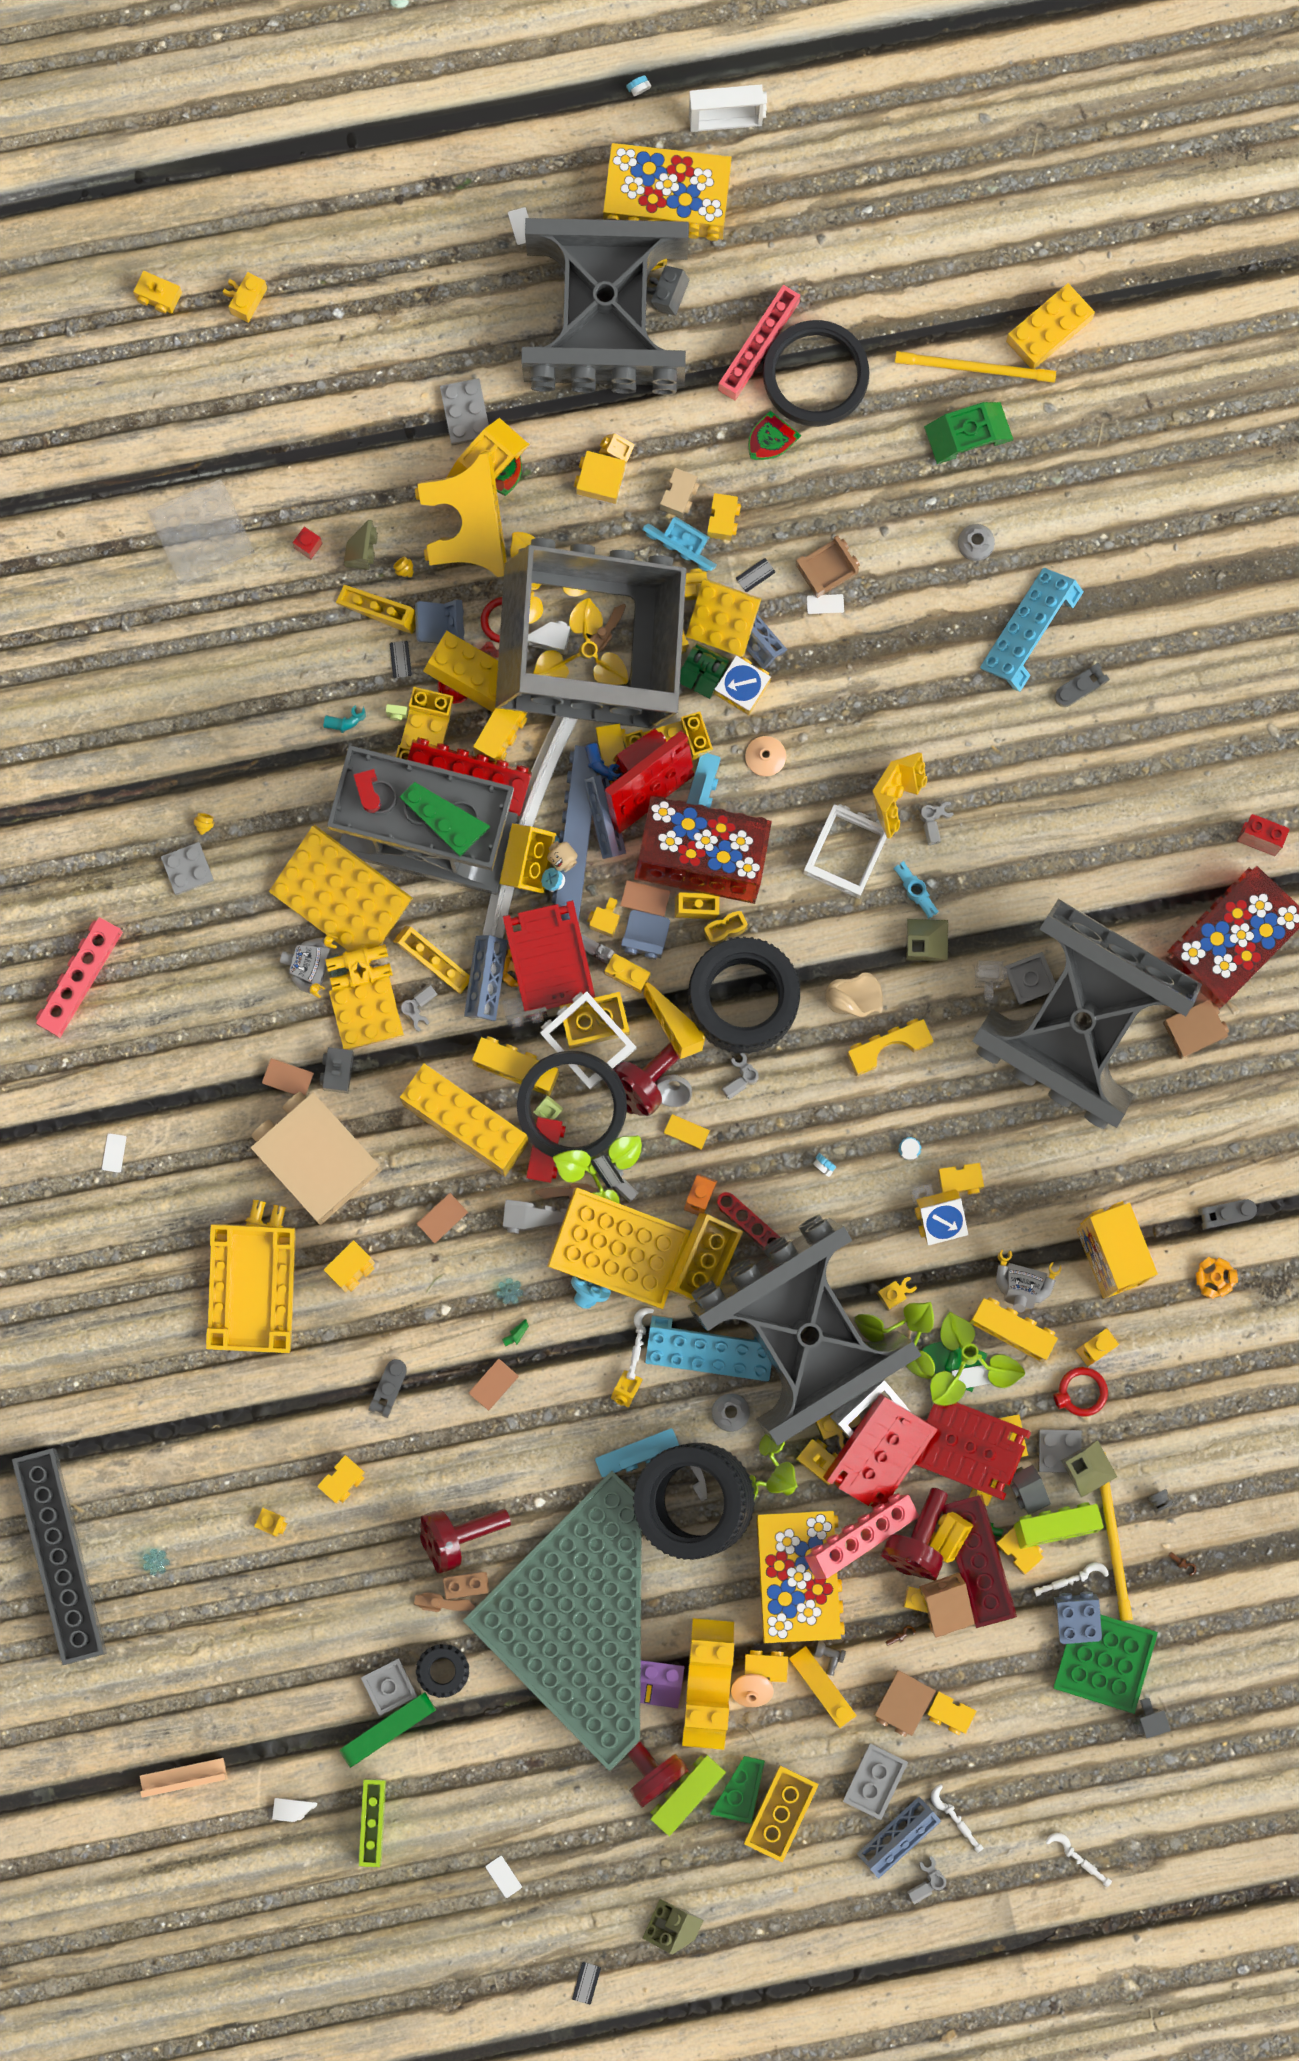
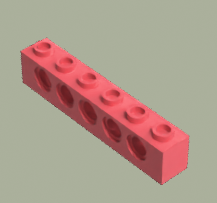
M785 285L781 287L719 382L718 391L736 401L770 346L800 303V294Z
M100 917L97 921L94 920L88 930L90 931L86 939L83 938L78 946L79 952L76 956L73 955L67 965L69 967L65 974L62 973L57 981V989L49 994L46 1000L48 1004L36 1016V1024L58 1038H61L123 933L120 928ZM97 937L104 938V942L100 946L94 945V940ZM86 955H93L91 963L85 964L83 962ZM76 972L83 973L80 981H73V975ZM65 990H72V996L69 999H63L62 997ZM60 1007L62 1009L61 1015L53 1017V1009Z
M897 1493L890 1496L887 1503L875 1506L872 1513L857 1518L858 1522L845 1526L840 1534L828 1537L825 1544L813 1547L810 1550L811 1553L805 1556V1559L815 1579L829 1578L917 1519L919 1515L909 1494L900 1495Z

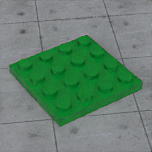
M1100 1614L1102 1639L1096 1642L1065 1644L1053 1689L1135 1714L1158 1632Z

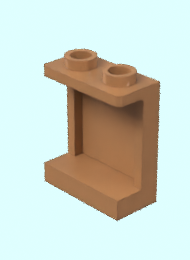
M838 535L834 537L833 541L805 558L802 556L796 560V567L816 598L844 583L859 572L860 564L854 555H850L846 541L840 539Z
M1210 999L1192 1007L1186 1017L1179 1013L1163 1022L1180 1059H1184L1190 1054L1228 1037V1027L1224 1021L1221 1022L1218 1016L1220 1011L1216 1003H1212Z
M487 1572L443 1579L447 1600L490 1593Z
M959 1573L919 1586L926 1602L930 1620L928 1625L935 1638L975 1624L966 1583Z
M897 1670L884 1698L874 1713L878 1717L876 1721L886 1727L888 1724L896 1727L895 1732L904 1737L907 1734L912 1736L936 1690Z

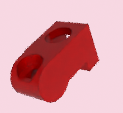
M372 769L354 774L364 810L369 813L377 812L380 809L381 801L378 794L375 793L372 782L377 781L375 770Z

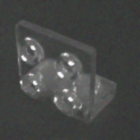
M521 997L502 1001L507 1026L512 1025V1028L521 1027L527 1021L539 1023L544 1021L545 1017H548L546 1007L524 1011Z

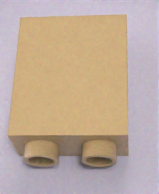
M298 1092L282 1107L288 1115L278 1124L274 1125L269 1119L252 1133L251 1137L256 1143L251 1149L321 1226L379 1174L382 1169L314 1092L307 1098L302 1092Z

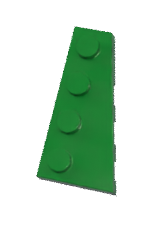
M416 782L400 796V799L459 857L490 828L488 824Z

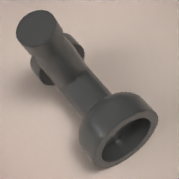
M818 1640L813 1656L817 1658L823 1655L831 1657L826 1674L834 1676L838 1662L843 1663L846 1651H837L825 1647V1643Z

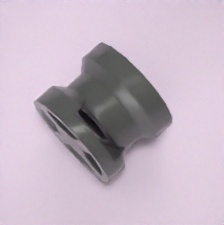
M1167 1489L1148 1497L1149 1502L1153 1503L1155 1513L1174 1504L1167 1496ZM1165 1502L1168 1503V1504H1166V1505H1164V1506H1161V1507H1159V1508L1157 1507V1506H1159V1505H1161V1504H1163V1503H1165Z

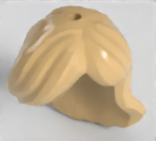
M861 973L851 979L834 980L826 989L825 1000L833 1012L851 1014L856 1017H865L874 1011L882 1013L883 995L881 985L875 976L870 973Z

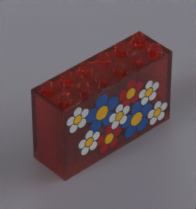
M651 796L634 879L755 904L761 885L772 821L763 817L756 818L743 813L727 812L724 809H712L704 805L688 804L681 800H669L662 796Z
M1257 865L1253 869L1249 867L1238 879L1240 883L1234 882L1224 893L1226 897L1220 896L1209 908L1212 911L1210 913L1205 911L1195 922L1197 926L1194 927L1192 925L1181 937L1183 941L1177 940L1167 951L1169 956L1166 960L1177 970L1201 983L1200 992L1208 1000L1210 999L1212 1003H1216L1219 1010L1299 929V905Z

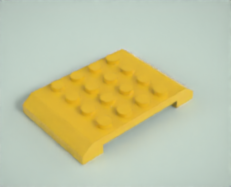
M211 1224L206 1349L290 1353L293 1317L295 1228Z

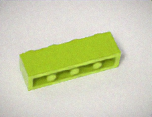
M1089 1502L1081 1503L1074 1509H1070V1506L1058 1509L1056 1513H1051V1510L1039 1513L1037 1517H1032L1031 1514L1019 1517V1521L1014 1524L1020 1549L1093 1534L1104 1528L1098 1505H1090Z
M701 1755L693 1763L695 1766L691 1773L687 1772L678 1780L681 1782L678 1788L675 1790L672 1787L664 1796L667 1800L662 1806L658 1803L650 1812L653 1815L650 1819L669 1837L726 1773L708 1755L705 1757Z
M385 1779L363 1780L359 1850L360 1867L382 1866L386 1795Z

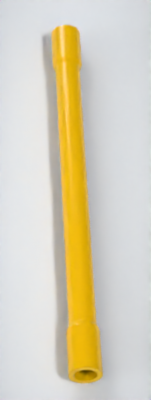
M896 351L895 363L922 365L1012 376L1055 383L1056 371L1030 369L916 355Z
M1110 1482L1100 1487L1117 1591L1120 1621L1133 1620L1128 1599Z

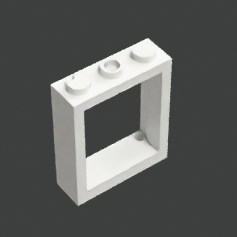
M762 84L690 91L689 120L691 132L762 126L763 118H766L767 92L763 91Z
M834 804L803 874L860 899L887 839L878 820L873 822L868 819L867 815L860 812L855 814L847 806L841 804L837 806ZM836 816L881 836L859 885L814 866Z
M588 992L577 994L572 999L574 1003L569 1008L564 1006L556 1013L558 1017L553 1022L548 1020L541 1027L543 1031L540 1034L556 1052L564 1051L550 1033L587 1001L626 1045L607 1062L611 1068L621 1063L637 1049ZM568 1064L590 1090L602 1080L597 1073L588 1078L577 1065Z
M882 1380L842 1405L830 1417L844 1434L850 1438L853 1431L848 1424L883 1391L891 1400L907 1410L909 1409L885 1380Z

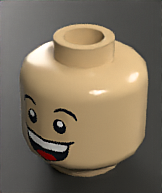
M557 841L548 848L550 852L547 855V859L557 871L567 872L577 864L576 859L578 855L568 842L559 843Z

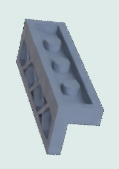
M756 615L746 650L765 669L775 658L784 654L787 648L762 619ZM757 629H760L764 635L760 634ZM770 644H773L778 651H775Z
M602 775L584 779L602 858L606 859L626 854L622 833L619 834L613 828L605 796V789L610 786L609 780L606 776Z
M491 935L476 936L464 1017L496 1021L508 940ZM495 942L500 944L499 953L497 954L493 950ZM493 963L497 967L495 974L491 972V964ZM490 983L494 987L491 995L488 992V985ZM487 1003L490 1006V1015L484 1014Z
M918 1797L856 1854L879 1879L932 1831L941 1820ZM922 1805L925 1810L920 1815L913 1816L914 1810ZM902 1821H908L907 1827L903 1830H898V1825ZM886 1836H892L888 1844H882ZM871 1850H876L875 1856L868 1861L865 1855Z

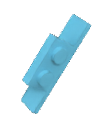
M676 516L673 517L665 533L650 524H646L642 530L646 532L649 538L662 541L663 546L669 550H677L681 553L680 556L688 561H695L702 570L712 571L716 568L717 564L700 555L710 537Z
M708 753L699 758L685 808H695L698 812L697 817H704L706 809L710 810L713 798H710L712 790H716L719 780L715 777L721 758Z
M670 1428L595 1458L601 1477H606L611 1471L616 1473L626 1469L627 1472L639 1468L637 1464L644 1461L647 1464L657 1454L668 1448L678 1446L679 1443L674 1430Z

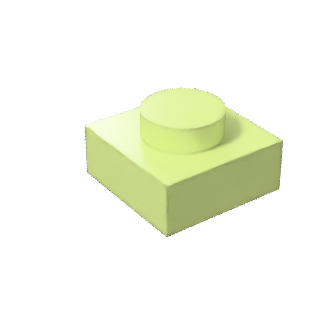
M387 704L386 715L391 720L402 721V719H407L408 708Z
M547 1095L534 1109L533 1113L538 1117L555 1119L562 1112L563 1108Z

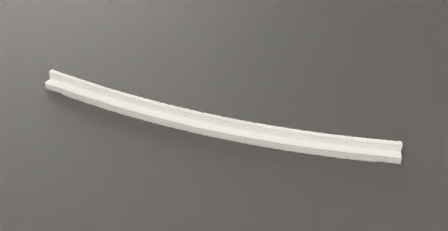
M555 717L531 770L532 776L521 814L518 816L516 824L533 827L551 777L578 719ZM500 884L498 894H491L483 935H491L503 939L505 932L503 916L509 914L514 887ZM495 942L493 950L497 954L499 953L500 944ZM495 963L491 964L492 974L496 973L497 967ZM491 983L488 985L490 995L493 993L494 988ZM487 1003L484 1014L490 1015V1006Z

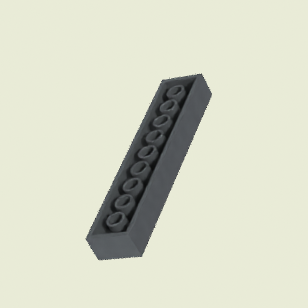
M52 1448L12 1459L62 1665L105 1655L107 1651L57 1450Z

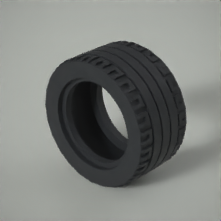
M743 936V938H730L727 941L724 940L721 943H717L701 956L690 977L688 1006L691 1019L698 1030L703 1032L709 1043L727 1052L751 1054L752 1052H759L760 1050L763 1051L768 1047H772L773 1044H776L787 1034L799 1008L800 984L793 963L790 962V959L778 947L776 948L772 943L769 944L768 941H762L759 938L754 939V937L746 938ZM747 964L762 969L771 977L777 988L778 1005L775 1011L767 1020L756 1026L737 1027L722 1020L711 1005L709 990L712 982L723 970L734 965Z
M688 1443L668 1448L652 1458L645 1465L646 1467L642 1469L641 1475L638 1476L633 1496L636 1522H638L639 1529L641 1528L642 1534L645 1535L647 1541H650L651 1545L655 1546L657 1550H661L664 1554H669L670 1557L695 1560L725 1551L737 1543L743 1536L742 1534L747 1531L750 1520L753 1518L755 1494L753 1492L754 1487L751 1484L752 1480L749 1478L750 1475L746 1472L747 1469L743 1467L742 1462L737 1460L736 1456H733L731 1452H727L724 1448H719L717 1445L710 1443ZM685 1466L698 1467L710 1473L717 1480L723 1492L724 1509L721 1519L715 1528L706 1535H693L681 1530L673 1523L666 1510L665 1492L672 1476Z

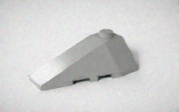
M506 1200L503 1228H506L508 1233L519 1234V1231L562 1224L567 1209L556 1210V1208L546 1205L539 1206L538 1208L533 1203Z

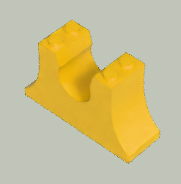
M491 451L479 454L472 466L458 475L418 483V487L415 488L416 500H420L421 505L449 504L459 511L462 518V527L456 536L442 537L432 541L424 549L425 560L429 561V565L454 562L472 563L488 569L496 577L504 576V565L507 562Z
M692 1618L682 1746L722 1750L725 1748L735 1644V1622Z

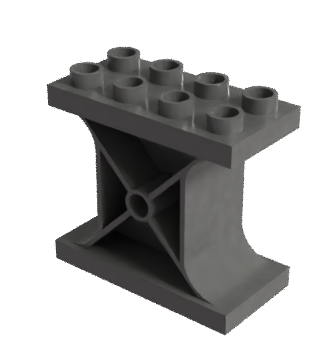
M525 218L527 256L550 257L558 262L565 271L564 324L561 334L555 341L544 347H522L521 364L524 382H531L532 390L550 392L555 390V383H572V391L590 393L596 391V384H612L613 392L630 394L636 392V385H652L653 393L670 395L677 392V386H685L686 351L664 350L650 340L646 332L647 279L649 273L658 262L664 259L688 260L689 222Z
M349 745L327 827L329 830L341 832L340 844L364 862L497 895L512 823H517L518 814L508 812L514 792V787ZM372 769L375 770L377 781L372 782L375 793L378 794L381 801L380 809L377 812L369 813L364 810L354 774ZM416 782L488 824L490 828L459 857L400 799V796Z
M1058 899L1039 930L1055 938L1061 944L1066 956L1064 971L1042 1007L1034 1016L1025 1020H1011L991 1009L972 1042L979 1045L976 1052L983 1059L994 1064H998L1000 1059L1014 1066L1012 1074L1023 1083L1034 1085L1037 1080L1051 1089L1048 1093L1049 1097L1058 1104L1070 1107L1072 1102L1087 1110L1084 1117L1093 1125L1105 1129L1110 1124L1117 1128L1125 1116L1134 1094L1118 1085L1112 1078L1108 1067L1110 1057L1141 1010L1153 1005H1164L1186 1017L1196 1001L1202 984Z
M820 1214L803 1222L798 1227L802 1235L793 1241L787 1242L785 1237H780L765 1246L763 1251L767 1257L756 1264H751L749 1259H745L732 1266L727 1271L731 1278L729 1281L720 1286H716L713 1281H710L694 1290L692 1296L695 1302L688 1305L696 1321L707 1331L721 1322L730 1319L744 1320L749 1325L778 1373L782 1384L781 1395L773 1409L756 1419L764 1433L777 1446L921 1356L914 1342L899 1331L892 1333L882 1341H862L830 1288L826 1277V1269L831 1256L835 1251L850 1243L852 1239L844 1226L831 1218L822 1219ZM805 1327H807L806 1331L803 1334H801V1331Z

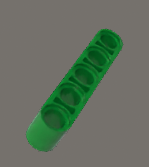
M424 1692L338 1751L351 1768L437 1709L426 1692Z

